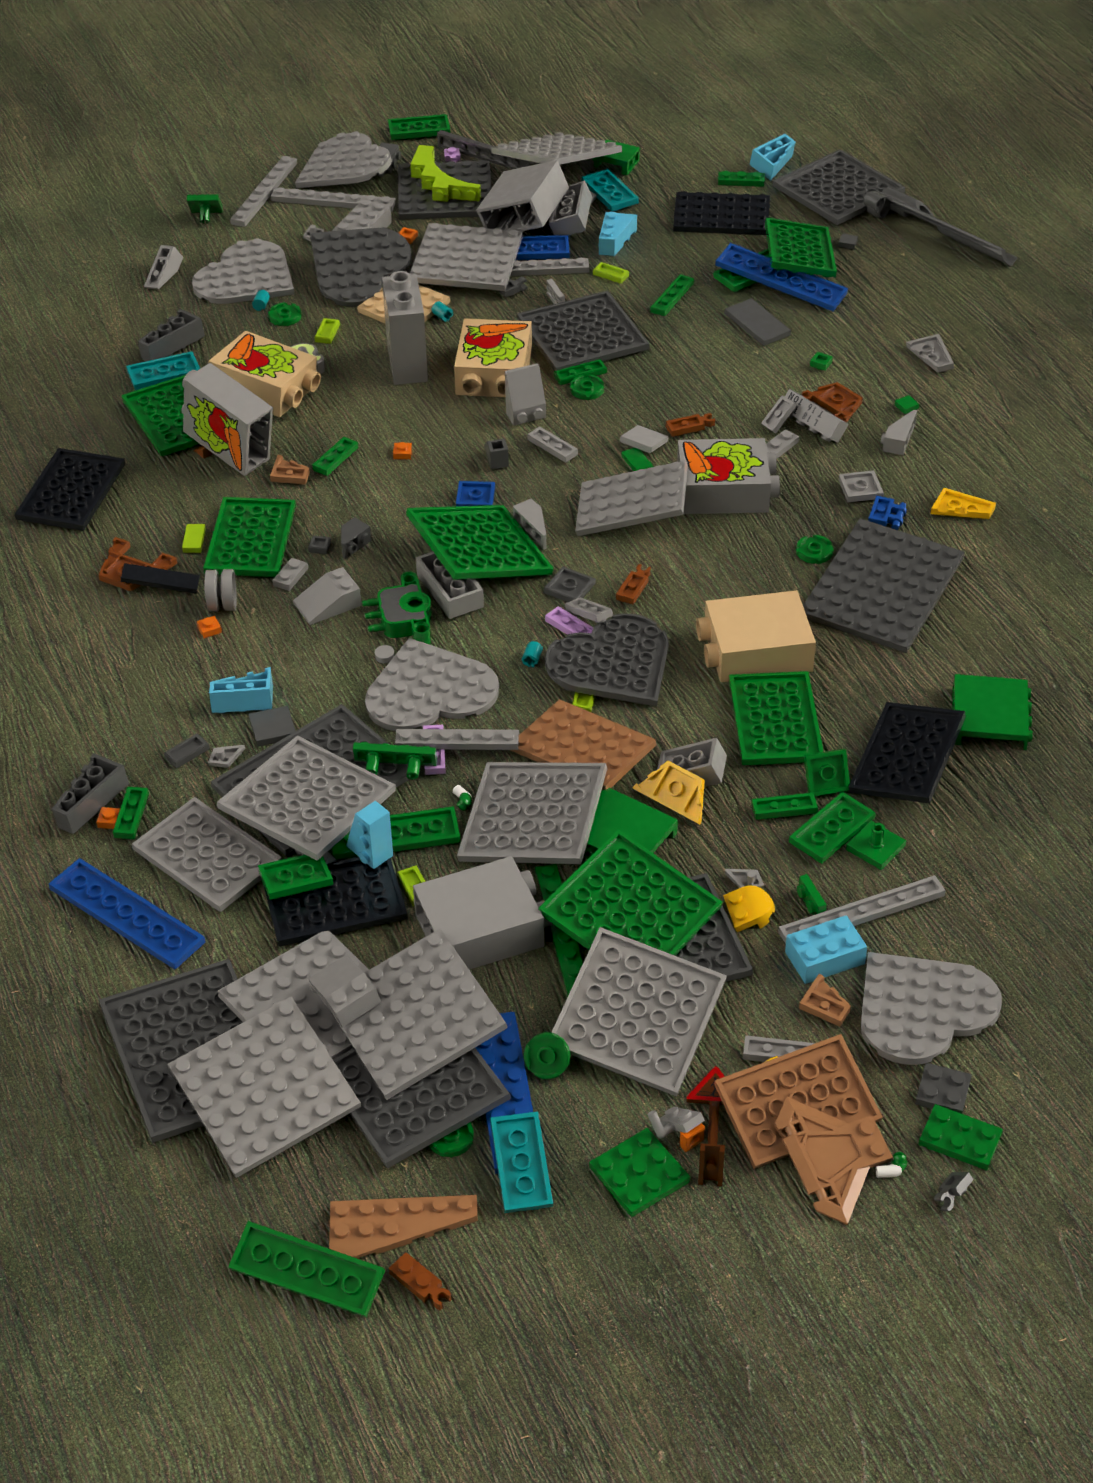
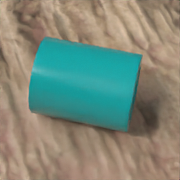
M259 290L256 293L252 302L255 310L261 311L265 309L270 299L269 293L265 290Z
M440 301L433 304L432 313L445 322L449 321L450 317L453 316V310Z
M531 641L527 644L522 656L524 665L535 667V664H538L543 651L540 643Z

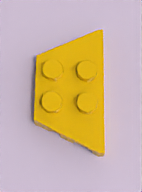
M668 760L658 770L647 775L648 778L640 784L636 783L632 789L689 820L699 825L701 824L705 783L703 778Z

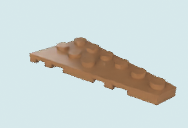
M477 1195L330 1201L329 1249L360 1259V1257L372 1253L377 1255L413 1243L412 1240L423 1236L425 1238L434 1236L435 1232L444 1229L452 1230L478 1221Z

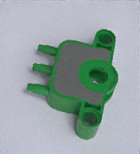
M404 572L401 575V585L383 588L379 590L377 598L362 601L363 607L378 605V611L365 613V619H381V623L368 626L369 632L383 631L390 638L412 636L413 639L430 645L429 621L432 618V611L430 609L431 599L427 594L421 592L416 573Z

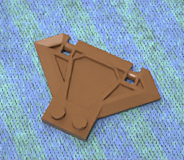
M786 1096L775 1126L778 1131H786L788 1137L783 1138V1143L808 1195L816 1194L819 1200L814 1202L813 1206L816 1212L848 1225L869 1169L890 1162L893 1156L873 1116L846 1123ZM798 1126L801 1132L797 1133L795 1127ZM829 1190L832 1196L828 1197L825 1191Z

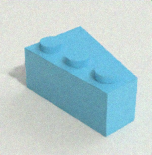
M783 134L753 149L749 165L760 173H765V177L771 181L793 156L796 141Z
M605 213L599 235V255L615 256L624 246V242L630 239L631 234L637 232L636 214Z
M271 667L265 668V672L254 674L252 671L248 672L245 677L235 679V676L210 682L209 696L212 713L272 709L273 682Z
M377 801L372 802L355 814L346 845L359 856L364 864H368L373 869L393 856L390 812Z

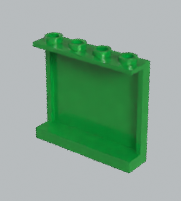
M955 674L952 687V710L965 711L966 718L954 745H961L962 736L1023 741V750H1027L1028 742H1032L1033 731L1029 730L1032 726V716H1029L1031 714L1032 702H1028L1031 699V688H1028V680Z
M611 788L603 789L598 801L584 856L588 859L618 829L654 853L667 837L673 839L677 835L678 819Z

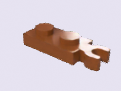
M707 413L702 417L696 414L668 420L665 427L671 437L705 430V426H715V418L712 419L711 413Z
M637 565L636 572L631 571L616 593V600L634 605L649 581L651 567L642 570V565Z
M407 1252L388 1268L389 1274L424 1303L430 1298L433 1306L441 1310L442 1302L438 1299L446 1298L449 1302L452 1300L450 1291L441 1288L442 1281Z

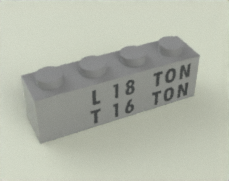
M789 389L785 397L797 405L789 418L792 419L794 416L797 418L796 422L805 427L807 424L810 426L808 430L815 434H818V432L823 434L821 438L828 442L833 440L838 443L849 424L799 393Z

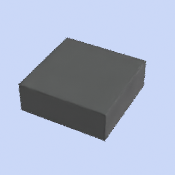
M842 234L838 247L854 249L858 236Z
M313 535L308 546L309 552L327 554L331 545V537Z

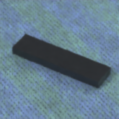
M124 563L121 575V582L197 594L200 575L127 563Z

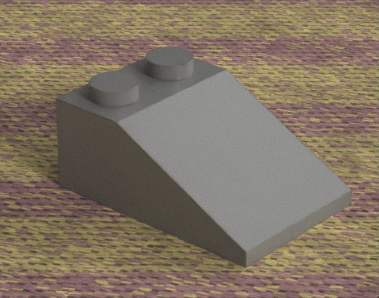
M536 363L505 371L506 415L513 426L546 418V401L539 364Z
M344 567L324 574L296 597L293 603L308 624L312 625L360 607V588Z
M713 738L661 751L657 770L669 760L705 780L704 787L722 783L727 755L719 740Z
M345 955L308 979L342 1028L382 1003L374 985L348 955Z

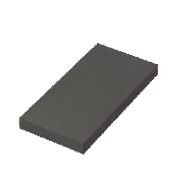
M752 298L725 308L724 314L763 346L791 335V330Z

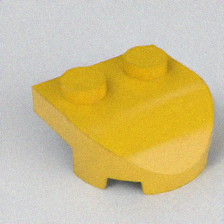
M744 886L723 895L737 932L756 924L761 929L769 923L772 912L775 913V904L767 892L757 886Z

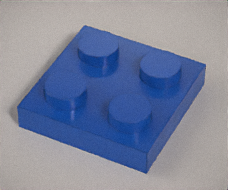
M459 481L456 506L493 505L495 482Z

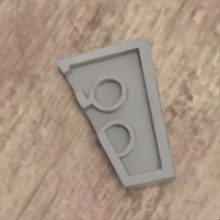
M939 334L906 342V347L937 373L954 369V362Z

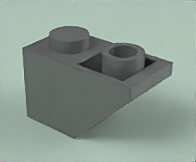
M505 439L487 441L484 444V448L491 469L509 467L508 447Z
M355 517L341 526V545L344 559L372 541L370 526Z

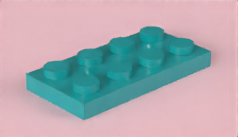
M609 169L581 177V181L585 180L589 190L596 194L597 198L611 212L639 203V197Z
M193 351L127 365L126 369L134 389L139 390L186 375L191 370L198 371L200 367Z
M538 1111L491 1117L490 1123L504 1213L553 1207Z

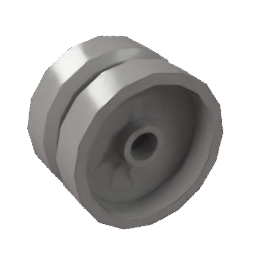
M223 569L221 581L217 570H206L204 591L208 612H219L221 599L225 611H236L237 592L234 569Z

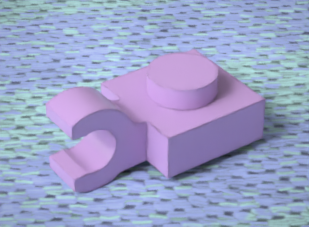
M450 147L444 149L445 162L460 161L459 148Z

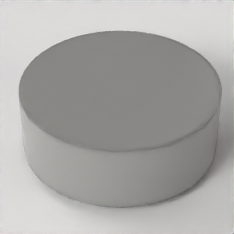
M382 645L375 649V659L379 663H389L395 656L394 649L391 646Z

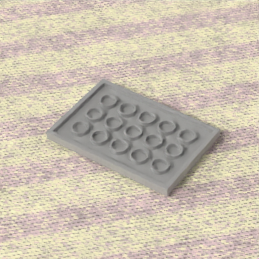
M686 460L582 482L575 529L577 536L683 515L688 468Z
M193 797L132 843L134 851L219 912H222L262 880L258 872V865L283 860L280 855L196 797Z

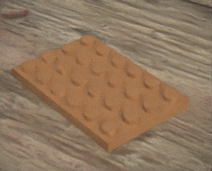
M559 699L519 735L518 750L510 751L540 763H606L607 772L602 790H607L613 787L656 746V739Z
M842 1034L717 1079L714 1082L715 1088L753 1169L790 1156L783 1143V1138L788 1137L785 1130L778 1131L775 1126L786 1096L846 1123L868 1116H873L875 1122H879L883 1118ZM796 1126L795 1129L797 1133L801 1132L799 1127Z

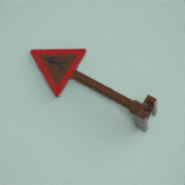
M717 1066L686 1097V1102L709 1104L708 1144L700 1143L698 1185H703V1180L718 1181L717 1186H722L725 1145H717L719 1105H723V1102L715 1088L714 1082L725 1076Z

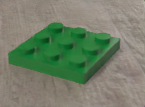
M648 1128L589 1162V1168L631 1218L690 1183L691 1178Z

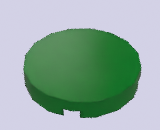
M285 302L272 306L270 312H268L270 322L277 326L294 325L299 322L302 316L299 306L293 303L287 305Z
M580 375L571 381L570 391L573 396L582 400L596 399L604 393V382L594 375H589V377Z
M813 535V537L809 538L804 536L796 544L797 556L804 562L811 564L827 562L831 559L834 551L832 542L820 535Z
M544 1032L537 1034L529 1040L524 1049L526 1067L538 1078L547 1080L557 1078L567 1069L570 1063L571 1054L569 1046L562 1037L555 1033Z
M470 1122L430 1144L429 1148L442 1157L462 1155L473 1144L474 1131Z

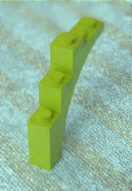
M418 146L410 164L411 178H420L422 189L432 190V199L434 201L448 202L449 199L480 202V184L464 182L447 175L434 162V146Z

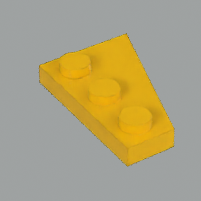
M943 488L932 506L930 514L990 519L995 510L996 503Z

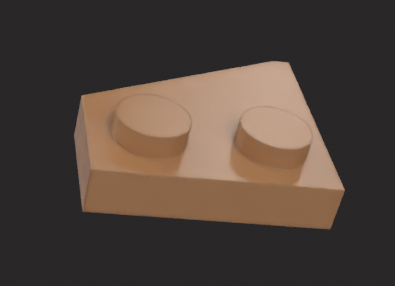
M277 455L270 474V481L306 484L310 474L309 467L300 465L293 460L288 462L283 460L282 455Z
M818 974L800 1001L799 1009L840 1027L849 1014L851 1005L839 996V992L834 987L830 988L825 983L823 975Z

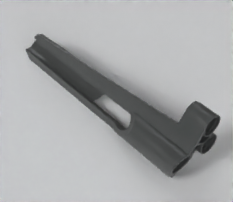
M891 187L885 188L882 192L869 191L864 197L863 203L868 206L867 212L875 217L885 218L889 211L903 217L912 214L936 225L944 236L1009 266H1012L1017 260V257L1005 252V249L935 218L924 203Z

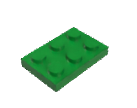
M304 854L258 865V872L270 900L333 885L332 875L323 856L316 861Z
M935 1104L918 1145L987 1171L1001 1139L1003 1129Z

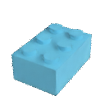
M846 915L788 934L786 937L785 953L803 982L807 984L813 982L818 974L828 977L865 964L867 945Z

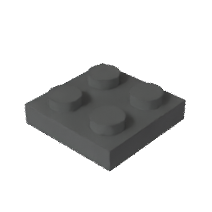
M926 1063L915 1105L933 1109L934 1105L937 1104L962 1114L972 1074Z

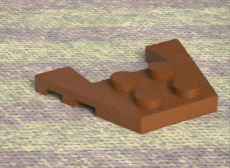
M838 382L818 387L813 392L809 390L802 392V396L810 401H814L820 407L830 411L846 423L862 404L863 397Z
M115 537L113 539V546L108 551V558L105 559L99 572V580L128 591H133L141 585L121 582L124 563L168 570L177 564V557L161 553L152 564L124 555L130 548V542Z

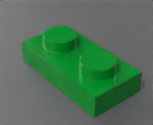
M808 874L799 876L797 893L801 899H804L808 912L813 915L825 912L827 904Z

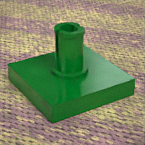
M218 194L187 195V203L191 213H200V223L210 222L209 213H223V206Z
M846 749L804 755L808 793L820 796L849 791L850 778Z
M871 820L847 843L846 850L882 870L906 846V840L887 830L883 824L875 823Z

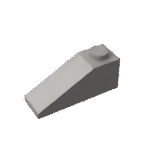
M160 246L145 282V288L159 290L178 271L183 256L174 246Z
M917 410L911 411L890 425L886 433L882 434L880 443L883 444V452L904 455L916 424Z
M532 499L514 505L513 517L526 534L543 550L547 549L546 530L541 506Z

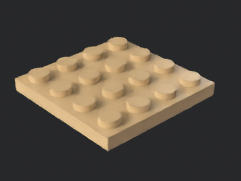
M419 285L425 323L434 316L431 310L433 304L440 301L448 305L450 297ZM383 288L375 293L373 297L357 307L358 313L385 323Z

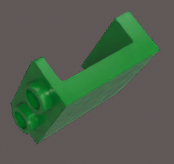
M605 140V143H607V142H615V141ZM616 142V145L622 146V152L592 158L596 168L601 162L622 166V174L628 175L640 161V147Z

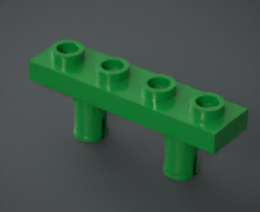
M354 742L353 744L354 760L367 762L366 770L377 775L379 763L408 764L406 777L410 780H416L419 776L420 765H437L436 748L390 745L387 743L372 744L368 742Z

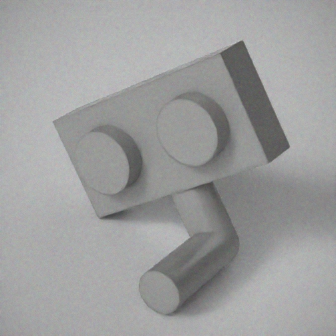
M678 1107L666 1110L665 1115L661 1118L658 1117L656 1110L647 1114L658 1138H664L674 1130L687 1133L705 1121L701 1112Z

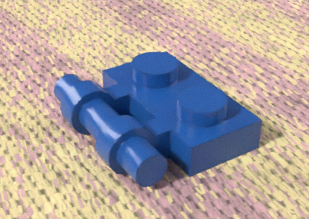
M876 496L868 521L882 526L892 523V529L898 530L903 524L907 505L904 502H901L899 505L894 504V499Z

